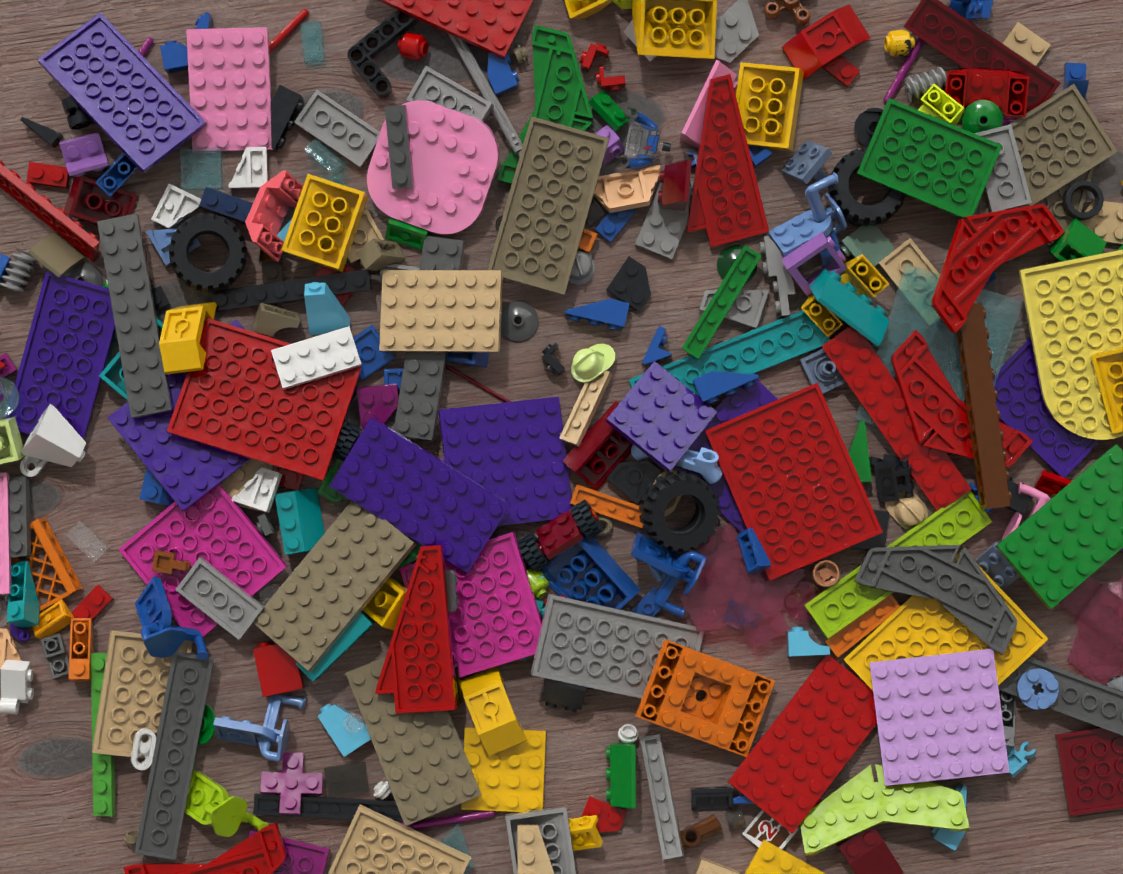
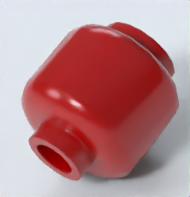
M406 33L399 39L397 48L400 50L403 58L420 61L427 55L429 43L423 35Z

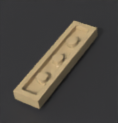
M605 371L592 381L585 382L559 437L562 441L580 446L613 375L611 372Z

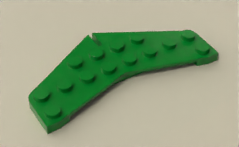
M534 25L532 44L535 109L531 116L586 131L592 125V122L574 118L578 116L593 120L571 37L563 31ZM531 116L519 136L522 143H524ZM513 149L499 170L498 182L512 185L519 161V156L514 153Z

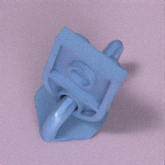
M836 173L807 187L805 195L811 210L795 216L768 232L770 238L784 257L820 232H823L827 237L830 232L835 231L838 234L847 228L843 213L828 193L824 194L828 208L824 209L818 191L832 184H838L839 179ZM835 219L837 224L833 225L832 220Z
M285 694L272 695L263 726L253 724V722L248 720L239 722L234 721L230 717H215L213 726L217 739L259 746L261 754L265 759L280 762L285 753L290 732L288 719H284L281 730L275 729L281 704L294 705L301 710L304 708L307 699ZM278 743L277 752L269 751L270 747Z

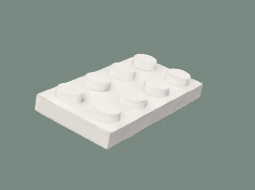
M349 326L271 350L283 390L362 366Z

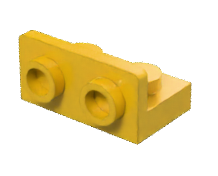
M597 815L573 819L568 818L573 851L602 846L603 840L596 828Z

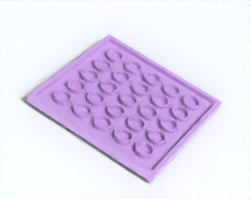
M992 649L870 662L885 786L1010 773L994 651Z

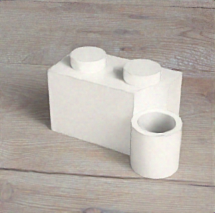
M5 660L1 668L0 713L17 715L20 703H28L29 700L33 699L34 689L31 688L33 670L30 669L29 661Z

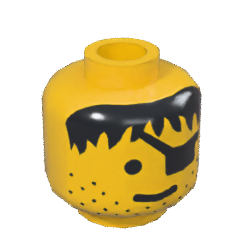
M893 30L884 37L885 52H888L892 57L909 55L911 48L915 47L914 36H910L908 30Z

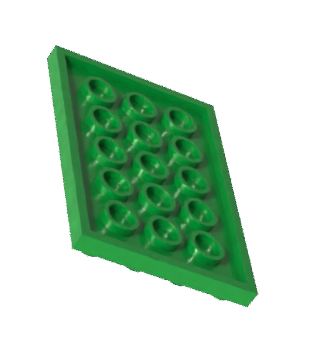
M889 98L857 175L957 217L972 216L1002 145Z

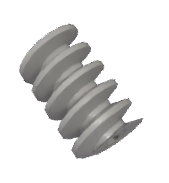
M937 67L936 72L931 69L928 71V74L926 72H921L920 76L914 74L913 80L910 76L906 77L905 90L909 101L912 102L913 95L917 100H920V93L924 95L933 84L943 90V86L946 87L947 78L945 71L941 67Z
M15 248L19 254H12L16 261H9L13 268L5 269L9 276L3 275L2 279L6 283H0V285L15 292H24L20 285L28 284L24 277H31L27 270H34L35 268L31 265V262L38 263V260L29 253Z

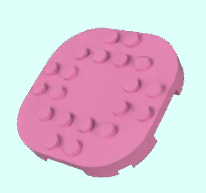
M417 100L402 104L406 105L414 187L392 189L385 120L367 172V186L373 202L388 216L434 233L452 234L468 228L482 214L496 169L499 166L500 149L493 131L482 120L436 104L435 102Z

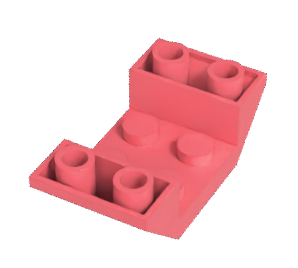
M284 170L260 187L245 221L253 243L277 262H279L283 253L281 249L284 241L277 234L289 207L296 208L303 188L302 184Z

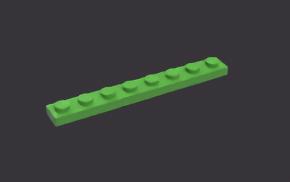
M91 653L92 747L107 653ZM92 753L93 816H115V755Z

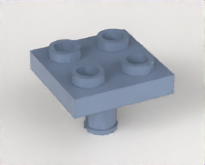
M806 140L805 143L800 145L795 155L787 161L786 166L781 171L786 176L804 184H808L812 178L815 181H819L826 177V172L821 167L832 155V152L826 147Z
M823 349L799 360L811 385L818 382L822 394L846 383L836 369L834 362L829 359Z
M995 542L974 561L1004 590L1017 580L1020 575L995 547L998 543Z

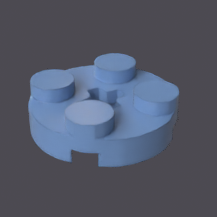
M1040 668L1030 669L1023 673L1017 682L1018 696L1021 702L1029 708L1036 710L1046 709L1058 697V681L1047 670ZM1038 683L1042 684L1043 692L1035 695V690L1032 689V686H1037Z

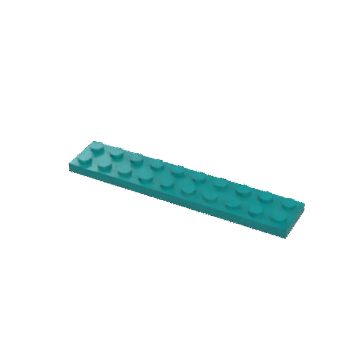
M802 310L709 347L703 351L699 360L689 355L662 367L699 396L692 382L697 377L711 371L754 374L820 348L831 339ZM643 374L629 379L631 387L637 383Z

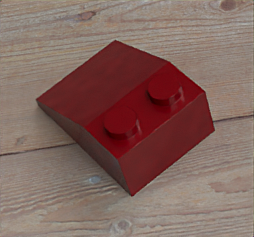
M691 160L665 165L664 171H660L659 183H663L662 191H658L657 203H661V209H686L689 199Z
M84 176L74 177L64 209L67 215L97 224V221L132 214L137 194L118 188L109 196L95 183L96 180Z
M874 826L836 843L855 874L904 873Z

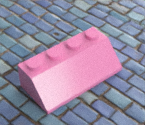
M716 60L680 136L681 141L699 149L709 80L731 74L734 90L738 83L735 80L737 74L718 60Z

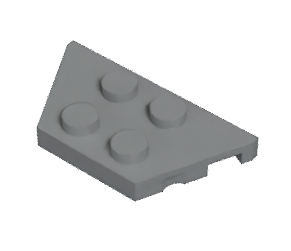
M737 0L716 21L715 58L727 64H731L759 37L748 0Z

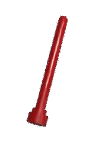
M303 9L269 43V54L309 15L307 9Z

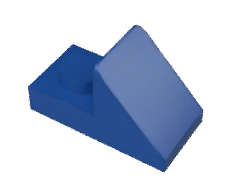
M1065 63L1064 90L1074 84L1085 100L1089 80H1086V63Z
M658 326L642 361L643 365L672 356V353L658 348L659 345H664L668 336L664 334L665 328Z

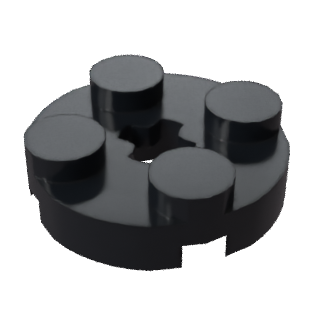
M869 108L856 119L854 135L860 145L864 147L869 146L874 134L869 130V127L872 126V123H876L877 127L883 109Z

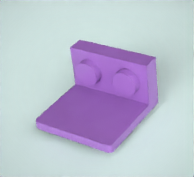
M99 132L59 142L69 176H82L86 171L90 170L101 171L105 169V166L109 165Z

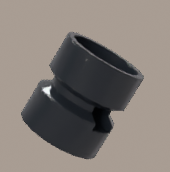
M71 97L61 101L64 112L68 114L66 118L71 130L82 129L95 123Z

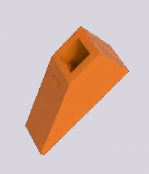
M71 618L69 680L72 682H91V653H94L92 618Z

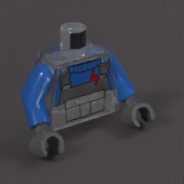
M627 107V109L631 110V115L624 114V117L633 120H630L625 153L617 157V159H621L622 164L616 165L618 169L626 167L640 170L656 161L657 152L669 154L671 142L660 141L661 131L658 129V126L650 118L638 112L636 107Z

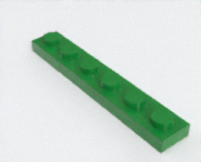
M744 245L681 350L699 360L762 255Z

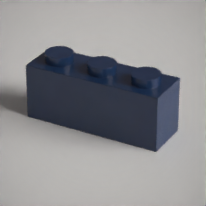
M208 187L205 188L199 204L203 210L246 224L245 221L253 205L251 202Z

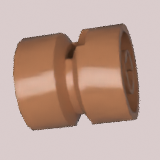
M820 560L812 566L810 576L815 584L829 587L838 581L839 569L832 561Z

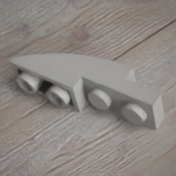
M764 236L763 242L759 243L760 253L764 254L765 262H762L763 274H767V279L775 278V281H772L773 292L777 293L778 301H775L776 313H780V318L790 315L788 296L795 295L793 279L781 260L784 257L776 244L768 236Z

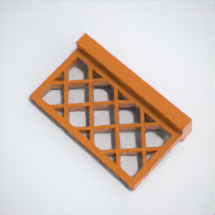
M46 517L31 522L30 529H34L36 539L35 542L31 541V545H34L31 557H25L30 559L29 565L31 570L34 560L43 563L41 573L31 571L32 575L39 576L38 585L35 587L37 597H39L40 592L49 594L46 604L41 605L39 601V612L83 589ZM37 547L44 548L46 552L44 560L35 557ZM11 558V562H20V558ZM47 564L54 567V578L44 575ZM43 578L53 581L50 591L41 589ZM56 583L63 584L67 592L62 595L54 593Z

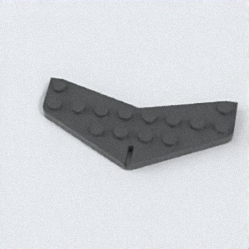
M960 545L872 548L867 552L854 582L866 587L936 600L990 649L1000 655L1004 654L1017 626V619L965 547L962 548L956 563L953 560Z

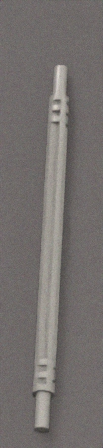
M448 34L484 99L494 104L491 111L514 153L520 157L523 143L465 41Z

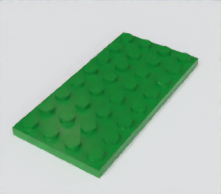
M1117 444L1111 447L995 546L1049 610L1123 548V451Z

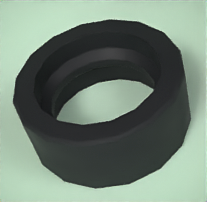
M1083 180L1076 182L1066 190L1062 203L1064 210L1070 217L1084 221L1091 219L1100 212L1103 207L1104 197L1098 185L1091 181ZM1087 189L1092 192L1095 204L1090 211L1079 212L1075 210L1071 202L1075 191Z

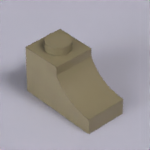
M372 239L357 252L360 263L366 270L378 271L387 265L401 263L406 259L397 242Z
M260 302L253 321V330L258 334L273 337L274 333L280 329L287 327L298 328L300 323L299 313Z

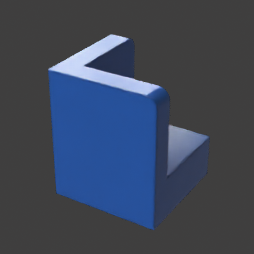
M748 146L754 168L772 155L768 147Z

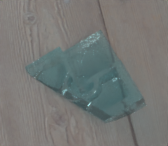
M318 139L313 140L304 149L334 175L339 169L343 171L347 167L343 160Z

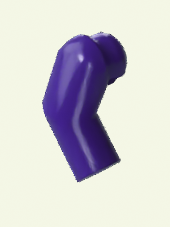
M10 623L12 636L21 642H26L30 639V632L26 628Z

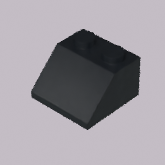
M546 679L541 701H545L546 706L557 708V705L565 706L564 710L576 713L577 709H582L587 687Z

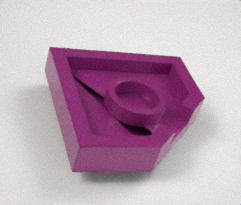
M397 383L357 387L356 389L361 428H365L371 417L384 424L398 406L399 393Z

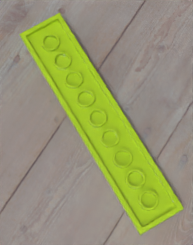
M968 491L947 507H942L886 547L961 545L992 523V520L984 510H981L980 504L972 492ZM858 566L834 585H831L804 604V607L825 637L829 639L893 592L862 586L854 582L860 566Z

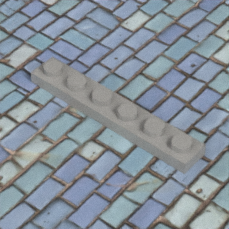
M657 734L640 738L663 860L683 857L684 852L662 736Z

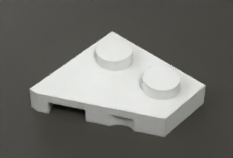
M246 147L242 160L235 170V175L229 183V189L260 188L268 182L267 147Z
M168 184L151 220L171 229L199 208L201 199Z
M261 467L255 473L254 478L249 480L244 485L245 488L238 495H234L232 500L269 513L282 474Z

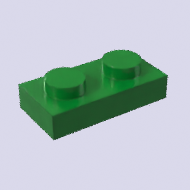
M604 90L596 94L588 102L615 132L630 120L624 117V111Z
M390 218L387 224L385 239L423 250L428 230Z

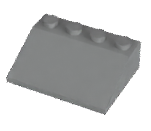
M566 807L506 814L505 818L514 874H518L517 825H539L554 874H576Z

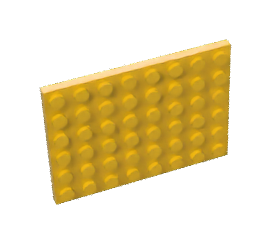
M960 552L955 556L953 560L954 563H956L960 555ZM980 567L1017 619V626L1004 654L1000 655L994 652L998 685H1000L1042 646L1048 638ZM912 595L843 660L873 691L870 662L990 648L938 601Z

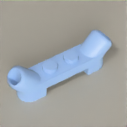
M632 444L631 454L637 461L649 458ZM703 447L699 453L688 449L676 463V466L700 473L707 484L718 482L723 472L717 464L718 454Z

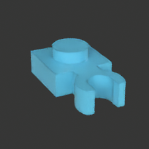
M1027 741L1022 743L1018 752L1013 748L1009 756H1007L1009 774L1013 778L1028 766L1026 759H1031L1036 755L1035 749H1032L1030 752L1025 751L1029 747Z

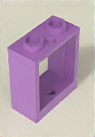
M820 232L781 259L806 296L812 293L810 285L825 268L830 272L834 270L838 274L847 269L843 262L846 260L840 249L838 251L834 249L836 247L835 242L830 236L826 238L823 232ZM827 248L835 260L806 279L798 267Z

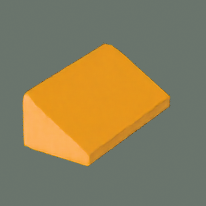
M59 600L39 614V625L32 626L35 637L43 639L52 636L71 623V618H74L64 600Z

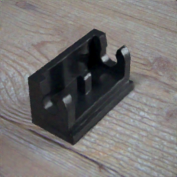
M731 786L690 787L692 811L733 808V790Z

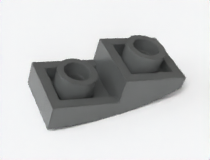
M58 633L40 639L45 659L48 660L52 679L57 680L69 676V655L62 635Z

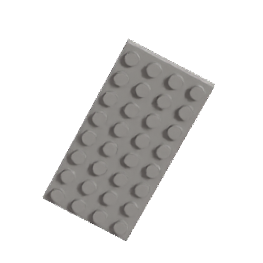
M548 594L530 675L642 699L664 639L700 651L704 628Z

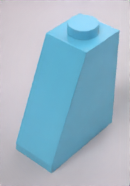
M312 282L305 284L304 298L310 335H321L350 327L351 319L326 283Z
M329 703L320 709L321 714L318 715V718L344 757L371 740L364 721L340 705L334 704L331 706Z

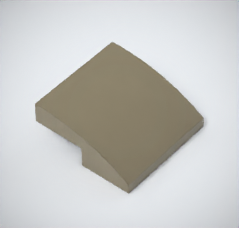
M56 232L40 240L28 251L30 255L59 278L68 274L72 267L82 263L85 259L81 252Z

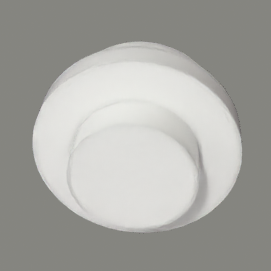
M631 724L623 725L618 731V738L624 743H634L638 738L636 727Z
M381 781L374 787V796L376 798L379 797L381 800L391 793L387 781Z

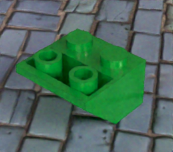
M1075 218L1064 230L1065 232L1050 246L1049 250L1062 262L1102 254L1107 242Z

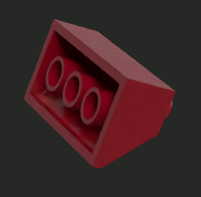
M617 401L610 406L587 432L580 446H575L563 459V462L595 491L605 483L606 478L618 463H622L631 453L632 443L605 422L619 403Z

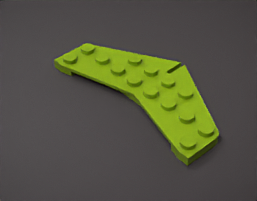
M875 764L878 782H874L872 768L869 765L812 808L800 823L805 856L820 853L833 844L875 825L884 823L943 828L956 832L970 830L964 798L960 792L929 781L885 786L883 766Z

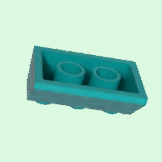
M317 488L275 494L285 555L310 551L325 534Z

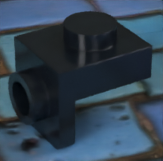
M556 343L553 346L549 344L542 351L544 354L542 359L547 363L545 367L553 375L556 372L560 375L565 370V367L552 356V353L559 347Z

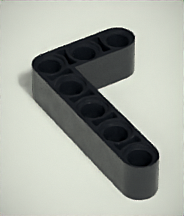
M399 10L353 45L347 53L351 65L380 98L389 97L392 93V86L389 79L372 59L420 21L409 16L408 22H399V18L402 15H407ZM386 28L394 29L393 34L390 36L384 35L383 32ZM371 40H376L378 45L375 48H369L368 43ZM355 53L363 54L359 61H354L352 57ZM368 68L375 69V73L372 76H366L365 71ZM381 83L388 85L387 90L384 92L377 90Z

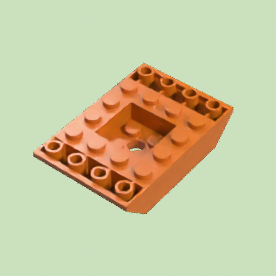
M664 639L635 716L747 757L775 680ZM704 690L705 698L702 701H697V692Z

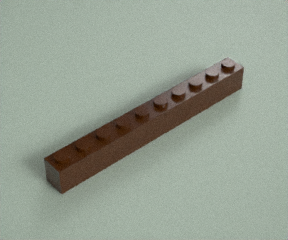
M975 303L968 312V318L956 332L980 508L984 510L1010 506L1012 494L1008 490L1007 485L1009 473L1005 469L1004 463L1006 461V452L1002 449L1003 431L999 428L1001 416L996 406V400L998 399L997 390L993 385L995 373L990 364L992 352L988 348L987 342L989 331L988 328H985L986 310L982 307V303Z

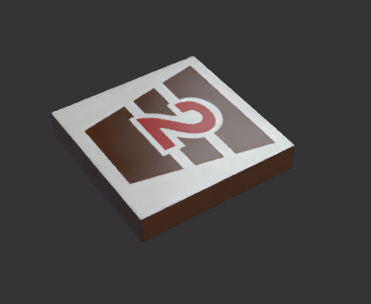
M760 810L743 830L742 834L758 848L764 839L783 849L799 828L797 827L793 834H791L763 810Z

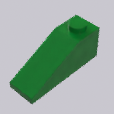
M860 421L856 427L848 453L862 483L870 482L872 478L865 421Z

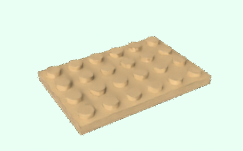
M383 270L379 351L500 353L503 271Z
M110 630L92 753L131 757L135 734L143 728L150 729L157 738L172 656L167 658L150 656L143 643L141 633ZM184 640L177 651L191 653L193 641ZM143 735L141 737L142 742H146L148 740L147 735Z
M359 805L328 874H463L471 856L363 805Z

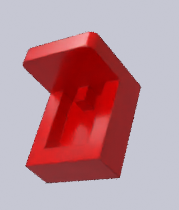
M591 43L588 51H583L580 58L582 70L590 71L596 54L608 58L609 50H607V47L600 43L595 45Z
M603 66L599 67L598 73H595L597 85L601 84V90L610 89V92H617L625 87V75L605 78Z

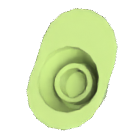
M602 343L578 351L573 358L571 366L573 377L577 381L585 383L592 381L608 370L615 361L613 348Z

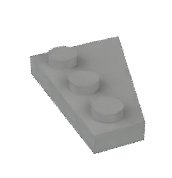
M705 290L699 307L700 311H705L717 290ZM741 290L724 318L757 328L769 290Z

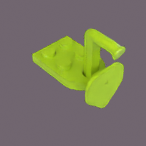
M193 770L185 806L186 814L203 825L213 826L215 833L224 837L233 836L237 832L241 821L250 823L258 831L269 825L253 814L246 812L248 806L246 800L236 796L229 798L228 792L224 787L200 771Z

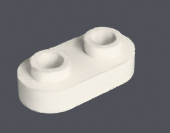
M25 456L20 463V470L25 476L35 477L42 471L48 461ZM31 463L35 465V469L32 471L29 469Z
M147 728L137 731L134 737L131 763L138 770L148 769L153 761L156 736ZM143 735L148 736V740L146 742L141 741V737ZM143 755L144 761L138 762V757Z

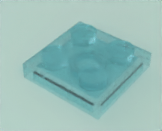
M221 148L180 149L182 190H205L206 187L214 190L223 189Z

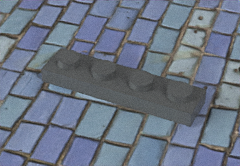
M406 105L385 107L392 189L414 187Z
M10 477V558L31 557L29 477Z

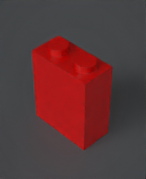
M269 641L257 644L258 648H254L253 652L263 697L305 688L302 670L296 665L297 661L278 644L270 645Z

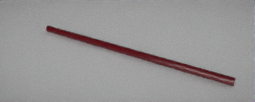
M446 364L448 370L504 402H512Z

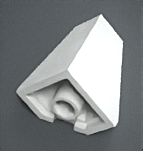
M50 404L27 438L21 453L26 456L72 467L76 461L81 462L86 453L83 451L86 442L61 413Z

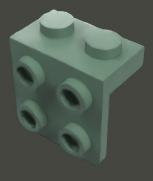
M867 225V227L860 226L839 243L840 250L846 257H850L852 260L863 254L874 267L894 251V246L877 226Z

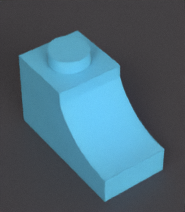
M791 627V631H786L787 656L830 655V646L815 643L809 637L808 631L803 630V627Z

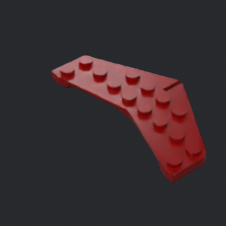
M1043 204L962 217L958 221L932 298V307L950 332H957L968 318V312L991 274L1000 264L1058 239L1065 231L1050 210Z
M914 330L892 354L891 363L917 441L921 443L932 430L933 433L922 444L923 447L974 459L966 404L955 394L928 349V344L923 336ZM999 422V428L1003 431L1002 449L1006 452V461L1004 463L1005 467H1009L1022 455L1033 440L1023 432Z
M276 822L265 826L207 864L134 863L125 866L123 869L125 874H272L286 860L287 852L278 823Z

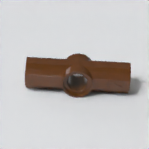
M715 814L680 831L683 850L696 846L700 841L723 830ZM694 831L697 834V838L690 841L686 838V833Z

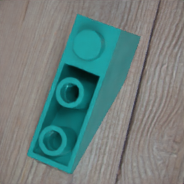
M29 561L11 563L12 586L11 594H8L7 622L21 628L39 625L40 605Z

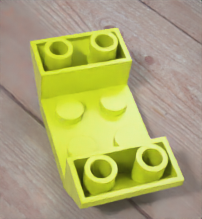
M933 84L921 98L923 105L918 110L957 126L965 108Z

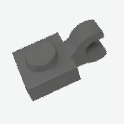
M268 514L259 516V522L256 524L260 533H264L265 536L274 534L276 526L273 519L270 520Z

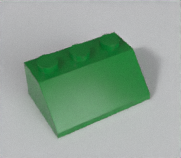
M610 743V747L606 748V760H610V768H606V780H610V788H606V801H610V805L615 807L636 808L635 743Z

